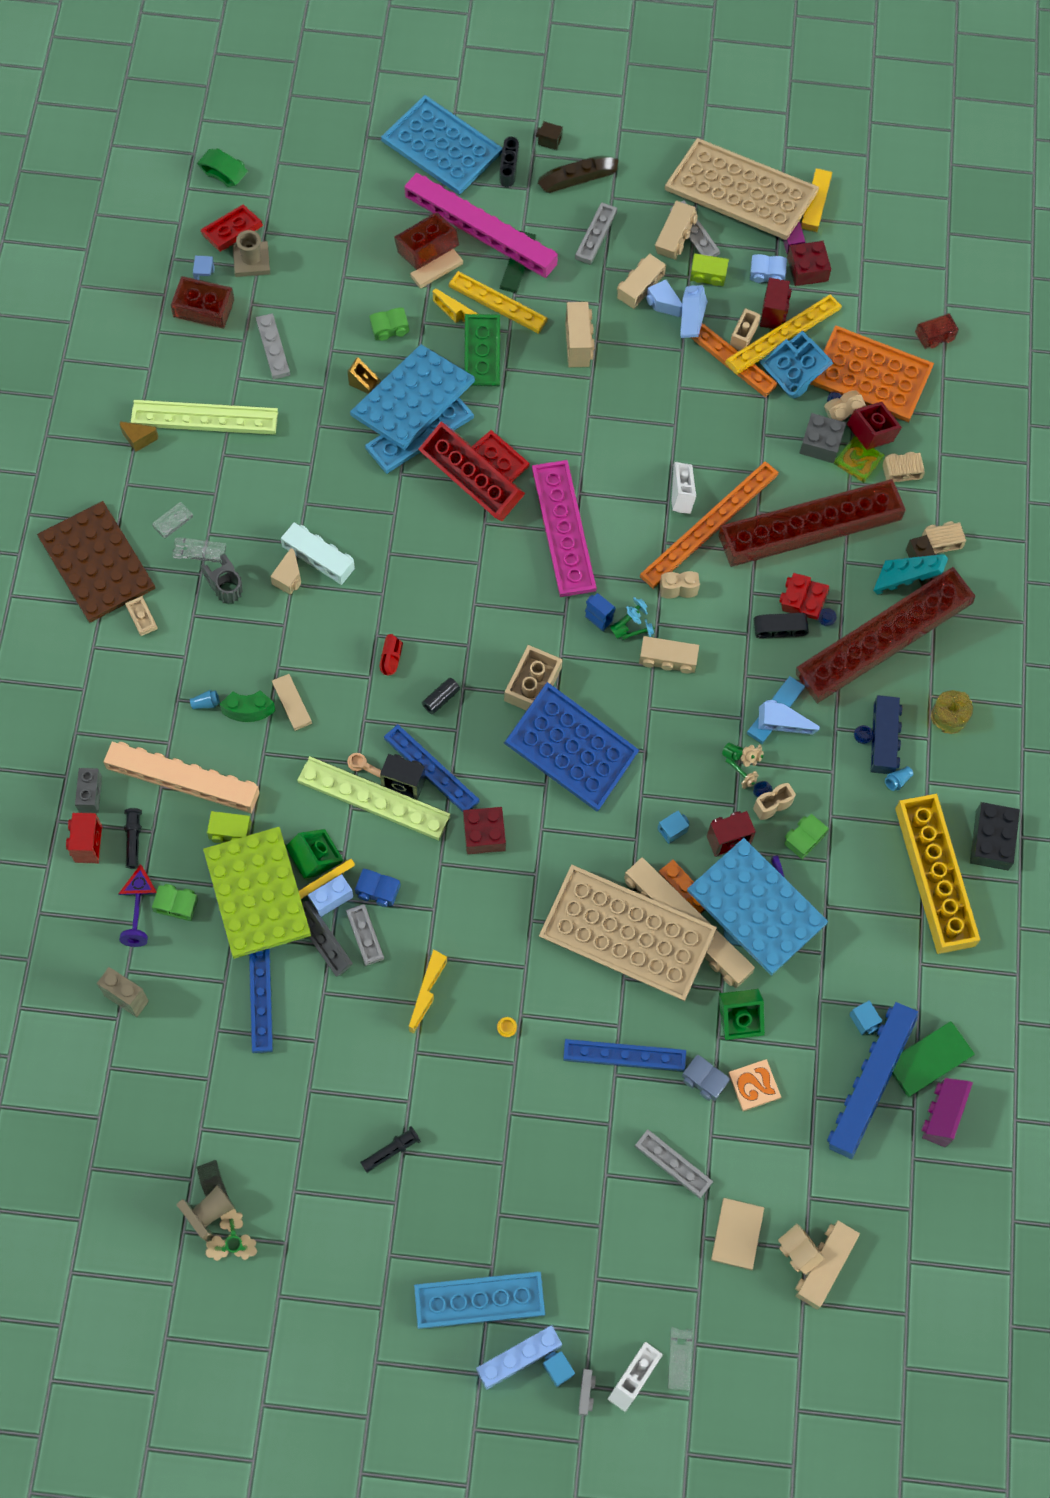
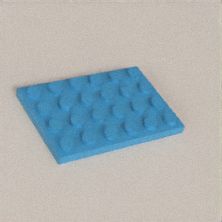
M426 95L381 136L383 143L458 195L478 178L503 151L501 146Z
M421 344L350 411V414L359 422L405 450L475 382V378Z
M745 838L738 842L687 889L696 901L771 976L828 923V920Z

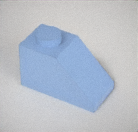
M667 280L648 287L646 300L655 311L677 317L682 316L683 304Z

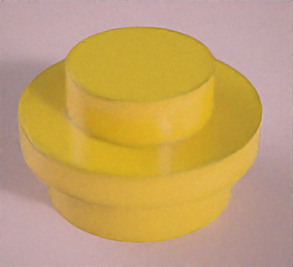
M504 1017L499 1020L497 1031L503 1037H511L517 1031V1023L510 1017Z

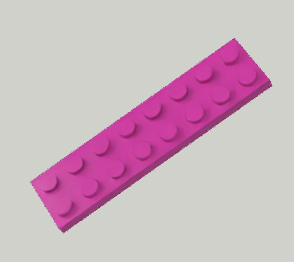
M568 460L532 465V473L559 596L565 597L596 592L595 579Z

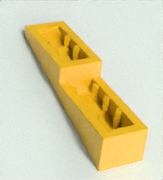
M816 168L812 184L818 186L819 189L804 213L801 224L802 229L813 232L818 231L832 176L831 171Z
M433 290V301L455 323L460 320L465 323V314H478L440 290Z
M434 949L409 1023V1031L413 1034L434 1001V994L430 993V990L447 964V956Z

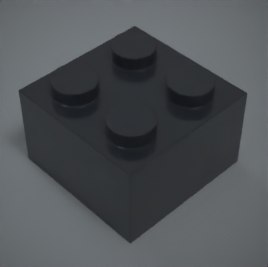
M388 754L380 773L381 786L418 800L426 781L425 766L415 760L412 762L405 760L404 757L398 754Z

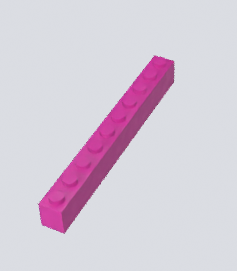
M416 173L404 186L405 197L509 258L511 257L545 279L557 266L558 254L553 249H549L539 241L529 238L525 233L517 231L511 225L503 223L497 217L491 216L483 209L477 208L467 200H463L454 192H449L440 184L430 181L426 176Z

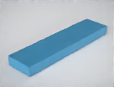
M789 676L772 700L790 708L805 686ZM758 717L747 731V734L763 744L773 730L758 729Z

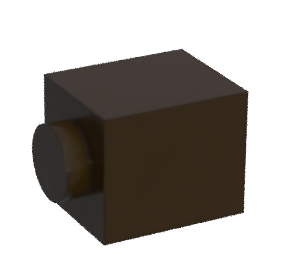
M543 121L541 128L538 127L536 132L538 145L557 151L562 139L563 127Z

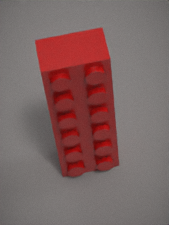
M442 421L418 449L492 516L500 521L506 518L525 495L517 485Z

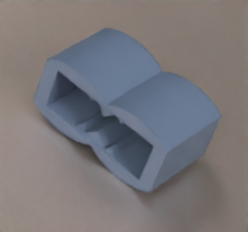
M696 1055L682 1074L683 1082L690 1088H698L701 1091L700 1095L708 1101L710 1099L715 1101L730 1081L728 1076L699 1055Z

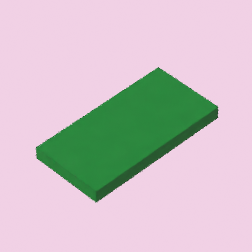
M465 314L464 371L475 378V382L471 386H500V314Z
M952 1021L903 1051L892 1075L909 1098L973 1057L975 1053Z

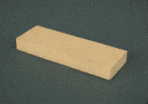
M451 249L411 272L410 277L421 289L461 266L463 260L454 249Z
M290 674L272 680L275 691L294 731L312 724Z

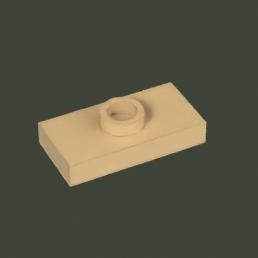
M143 596L125 603L140 636L158 629Z

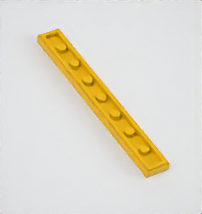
M830 294L727 358L725 363L738 375L766 357L786 339L790 341L801 331L806 332L839 311L842 306Z

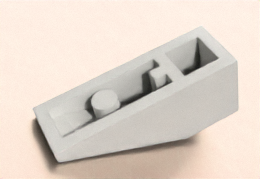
M675 462L672 485V509L678 513L690 514L696 498L693 467L690 464Z
M645 1342L610 1394L608 1400L626 1412L663 1354Z

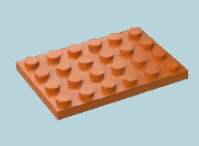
M835 325L823 351L832 360L833 364L810 384L839 396L856 390L862 395L866 406L883 402L894 417L909 423L934 363Z

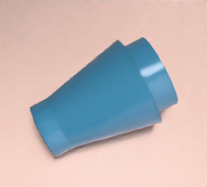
M209 690L194 698H190V704L192 709L216 708L220 704V700L216 690Z
M906 766L903 769L889 773L885 778L886 786L891 791L900 790L914 775L912 769Z

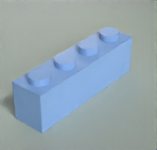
M551 1325L477 1367L476 1371L487 1390L561 1348L562 1343Z

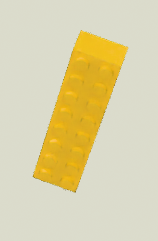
M937 794L900 800L895 810L937 954L975 947L979 943L980 937Z

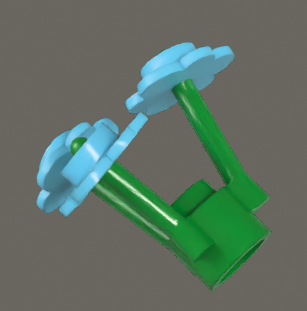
M634 597L633 601L637 606L635 608L627 606L628 614L610 626L617 639L622 637L625 640L648 632L649 637L654 634L655 627H652V623L648 624L647 619H645L647 628L627 633L629 628L626 623L631 619L635 623L641 624L639 609L645 615L648 614L645 601Z

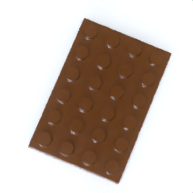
M104 501L37 534L89 623L124 606L125 603L156 589Z

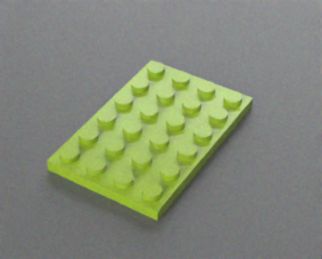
M280 826L203 849L233 959L311 936Z

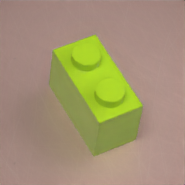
M694 253L690 281L724 286L729 259Z
M211 811L207 830L209 840L215 843H223V841L228 842L250 835L251 818L247 815Z

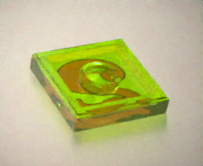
M854 436L837 457L834 464L864 483L884 458V454L874 448L866 450L858 438Z

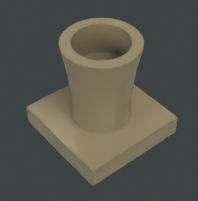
M253 230L242 231L236 238V244H233L235 277L270 274L268 241L261 242L260 235Z
M218 1185L194 1208L184 1199L176 1204L199 1236L207 1242L211 1241L214 1237L207 1226L235 1208Z

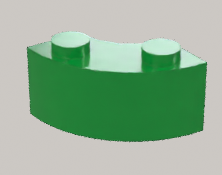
M218 148L208 149L197 162V165L208 177L220 180L227 187L236 186L248 172L242 161L236 160Z
M261 690L247 696L239 695L232 691L219 704L222 714L239 722L259 721L276 711L274 702Z

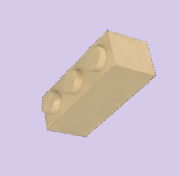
M678 201L675 202L655 244L657 254L676 260L678 254L682 253L683 244L689 238L692 225H695L698 218L694 206Z
M651 254L645 259L642 258L638 267L635 270H631L627 279L618 285L617 298L635 309L647 295L648 287L657 284L665 275L666 264Z
M643 636L639 664L649 668L660 667L667 671L679 670L686 674L695 673L699 645Z

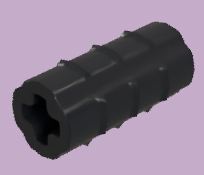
M448 678L422 701L423 707L430 714H434L460 690V686L454 679Z

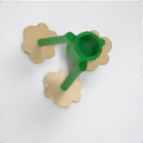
M730 742L727 743L722 751V755L726 757L725 762L732 765L745 778L741 783L742 789L752 787L757 782L759 776L757 772L754 771L747 775L734 761H738L741 758L744 766L748 767L751 763H753V766H756L757 762H761L764 757L761 745L759 744L757 748L754 745L742 748Z
M233 1209L221 1216L220 1227L228 1229L231 1235L227 1236L225 1240H222L220 1236H214L211 1241H208L205 1252L208 1258L219 1261L221 1257L228 1255V1251L234 1253L237 1257L241 1256L244 1260H247L249 1256L256 1255V1241L251 1239L249 1235H243L241 1238L236 1235L235 1228L239 1229L243 1226L242 1214L240 1212H236Z

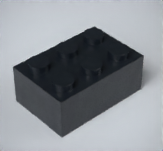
M984 802L980 803L975 815L970 864L1007 871L1012 867L1015 858L1020 809Z

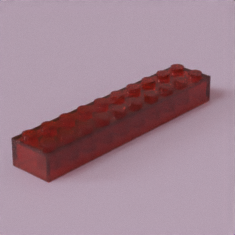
M893 479L724 524L721 525L718 536L730 567L900 521L906 509Z
M952 567L797 666L796 675L818 704L972 605L975 594L955 568Z

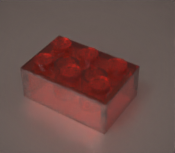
M438 212L394 236L397 252L416 270L459 246L457 230Z
M181 276L171 303L173 317L224 329L235 300L233 288Z

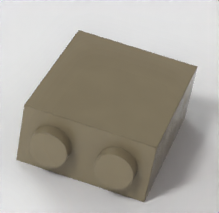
M108 967L97 982L98 987L106 998L135 1017L139 1016L149 1002L141 987Z

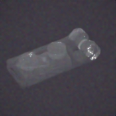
M178 537L175 538L174 545L176 547L172 552V557L221 563L220 555L225 554L226 543Z
M671 1327L668 1389L690 1391L693 1329H686L684 1331ZM685 1339V1345H677V1340Z

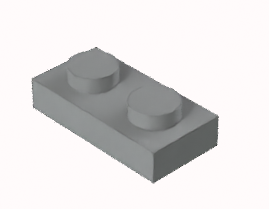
M583 1369L578 1411L580 1416H587L588 1411L592 1412L593 1398H590V1389L595 1388L596 1376H593L592 1370Z

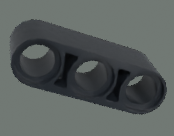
M513 136L507 137L503 144L500 164V184L503 187H511L515 183L519 141Z
M805 613L765 614L754 617L755 636L759 639L802 637L809 634L807 614Z

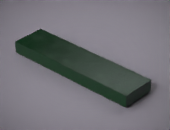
M519 231L525 233L533 240L536 239V234ZM510 257L500 289L517 294L526 267Z

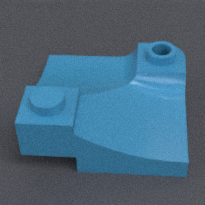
M803 331L792 340L788 341L786 339L759 362L790 398H798L807 391L808 385L833 364L832 360Z

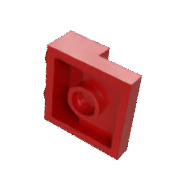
M793 573L792 578H787L785 585L787 588L786 593L782 592L779 603L782 605V611L805 613L808 618L818 620L829 592V585L811 581L809 576Z

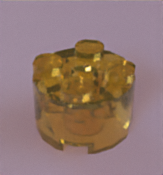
M955 690L941 693L931 710L933 724H936L944 733L953 734L960 732L973 714V705L969 695Z

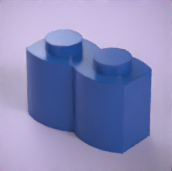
M597 593L595 596L591 595L587 599L585 617L601 631H604L613 622V614L616 608Z
M363 869L356 885L355 893L361 900H375L376 904L382 907L393 906L401 883L395 878Z

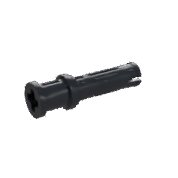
M129 808L124 810L126 815L124 830L127 833L125 867L136 869L138 868L139 833L142 830L140 825L142 810Z
M410 1126L408 1131L400 1136L396 1135L393 1138V1142L360 1163L366 1173H369V1171L397 1153L406 1152L408 1147L416 1142L420 1143L421 1140L413 1127Z

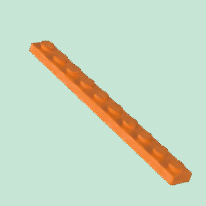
M766 461L761 464L640 574V578L654 589L660 583L662 574L675 570L772 482L779 472Z

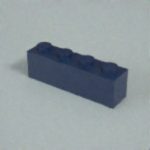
M877 695L874 701L870 768L872 773L889 774L895 772L896 768L899 769L900 757H897V751H900L901 740L898 739V733H901L902 722H899V716L902 715L903 706L900 705L899 697Z

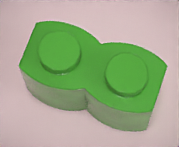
M394 308L387 312H377L369 316L375 340L385 341L392 336L402 337L409 333V324L404 308Z
M812 814L808 817H802L797 824L799 827L795 830L791 829L785 836L786 841L784 845L801 859L826 836L829 830L827 826Z
M170 884L159 885L152 910L162 915L192 921L198 896L190 889H183L182 891L177 890L175 886Z

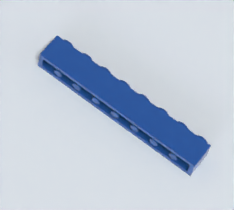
M895 1002L893 1008L889 1007L885 1017L887 1018L886 1024H881L877 1033L879 1035L878 1041L872 1043L869 1053H871L869 1060H864L861 1067L862 1075L861 1077H856L853 1084L855 1090L852 1095L849 1094L844 1103V1106L847 1107L844 1113H839L836 1120L838 1126L835 1131L832 1130L827 1140V1142H830V1150L849 1159H853L918 1019V1011L898 1002Z

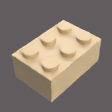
M567 302L565 325L568 367H589L590 360H593L592 309H589L588 302Z
M528 645L504 692V701L527 711L547 682L552 686L554 685L562 669L563 659Z

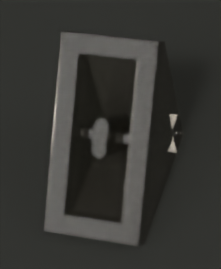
M217 1160L197 1166L200 1184L205 1197L217 1185L228 1197Z

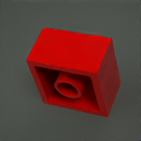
M72 812V819L68 820L70 838L66 839V850L69 851V855L72 856L75 863L99 864L103 826L96 813Z

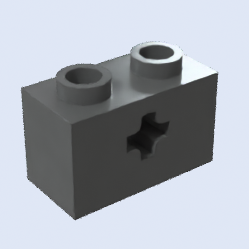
M79 768L75 806L79 813H99L102 775L98 768Z

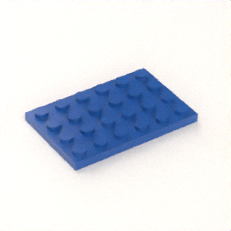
M548 682L543 686L504 742L505 745L596 812L601 808L639 752V749Z

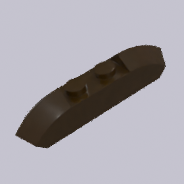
M595 156L560 166L542 175L538 180V184L545 192L551 193L613 175L617 171L619 159L609 156Z

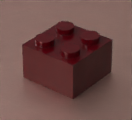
M824 241L790 245L787 260L795 286L829 281L832 269Z
M769 278L759 327L775 329L786 322L790 304L789 299L792 289L789 288L790 281Z
M883 402L855 409L847 422L849 428L866 450L894 442L902 428Z
M502 807L463 810L467 855L506 851Z
M741 811L732 813L730 817L714 819L710 823L707 839L716 857L730 851L743 838L751 844L756 831L748 812L741 813Z

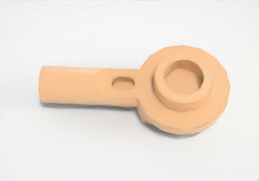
M353 753L348 757L347 764L352 771L365 770L380 778L381 770L368 764L367 759L361 753Z

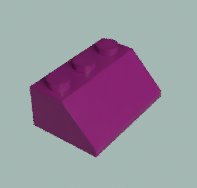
M945 1078L941 1083H937L934 1094H936L935 1101H931L927 1111L930 1113L929 1119H925L921 1131L924 1132L923 1139L942 1147H946L954 1140L973 1082Z

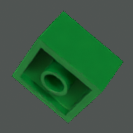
M325 829L298 833L285 846L304 879L319 876L344 861Z
M759 989L719 993L720 1015L725 1040L765 1035L764 1000Z

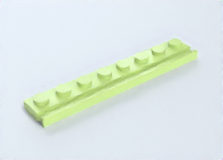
M134 400L131 423L156 428L276 435L278 408Z
M310 756L297 780L298 783L438 841L450 818V813Z

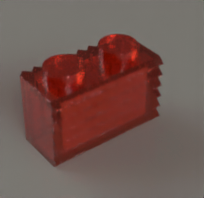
M950 313L919 323L915 333L924 349H926L927 347L934 348L945 341L947 343L953 341L959 329Z

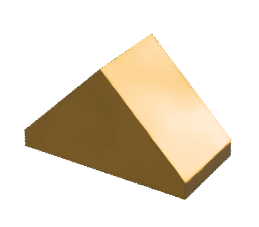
M359 358L354 360L348 370L349 385L369 394L381 383V380Z
M120 421L122 434L135 452L158 440L156 427Z

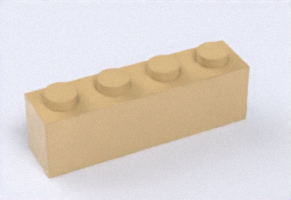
M837 1221L834 1225H829L825 1232V1235L828 1236L825 1243L820 1242L817 1247L825 1259L814 1267L805 1279L801 1278L795 1288L798 1291L795 1297L817 1310L822 1306L860 1233L840 1221Z

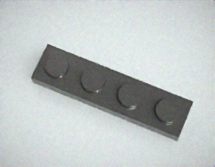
M305 901L302 905L311 933L309 938L335 976H341L353 963L312 903Z

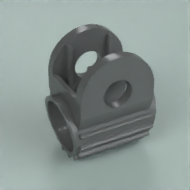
M223 553L220 555L222 566L218 569L211 571L208 565L205 564L200 566L208 584L215 591L216 596H218V600L223 601V603L234 604L243 592L242 581L238 572H235L231 561ZM225 583H233L237 586L232 591H225L220 588Z

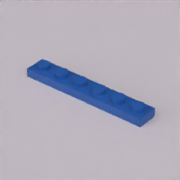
M398 724L384 736V740L406 760L411 762L415 760L425 766V778L462 812L463 810L473 809L479 803L480 799Z
M269 948L249 954L252 1053L273 1052Z
M565 1039L563 1061L684 1072L686 1050Z

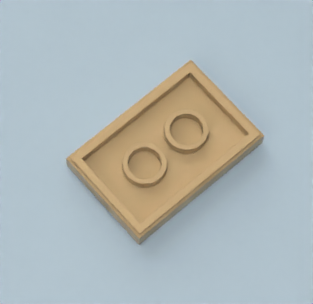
M723 1198L711 1261L753 1270L764 1207Z

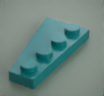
M945 554L885 560L873 591L878 595L883 593L885 589L891 591L897 589V585L904 583L909 585L919 578L925 580L941 575L948 558Z

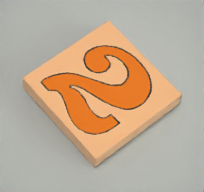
M767 1059L728 1073L742 1111L781 1099Z

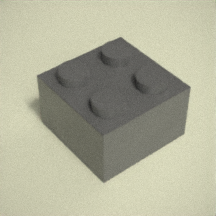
M811 413L799 454L834 463L846 422Z

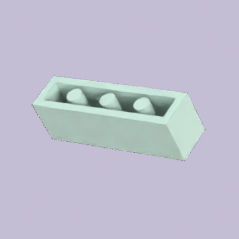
M294 522L281 537L283 548L288 551L290 548L294 549L297 557L340 585L344 583L355 569L354 560L350 555L341 553L336 546L327 544L319 535H313L303 525L299 526Z

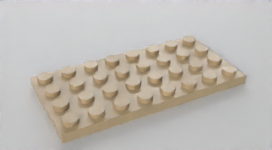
M699 138L696 139L665 185V190L785 240L788 239L819 189L818 186Z
M571 864L539 937L685 1001L717 927Z

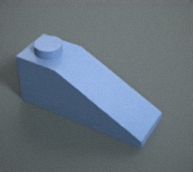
M703 285L686 286L682 305L681 338L699 336L707 305Z
M767 700L759 706L758 729L811 735L819 730L817 724L788 706L777 703L775 700Z

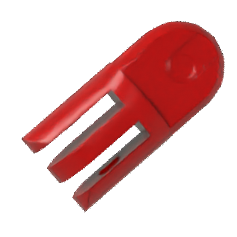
M388 634L385 638L379 665L381 673L387 676L393 675L397 671L403 648V642L393 634Z

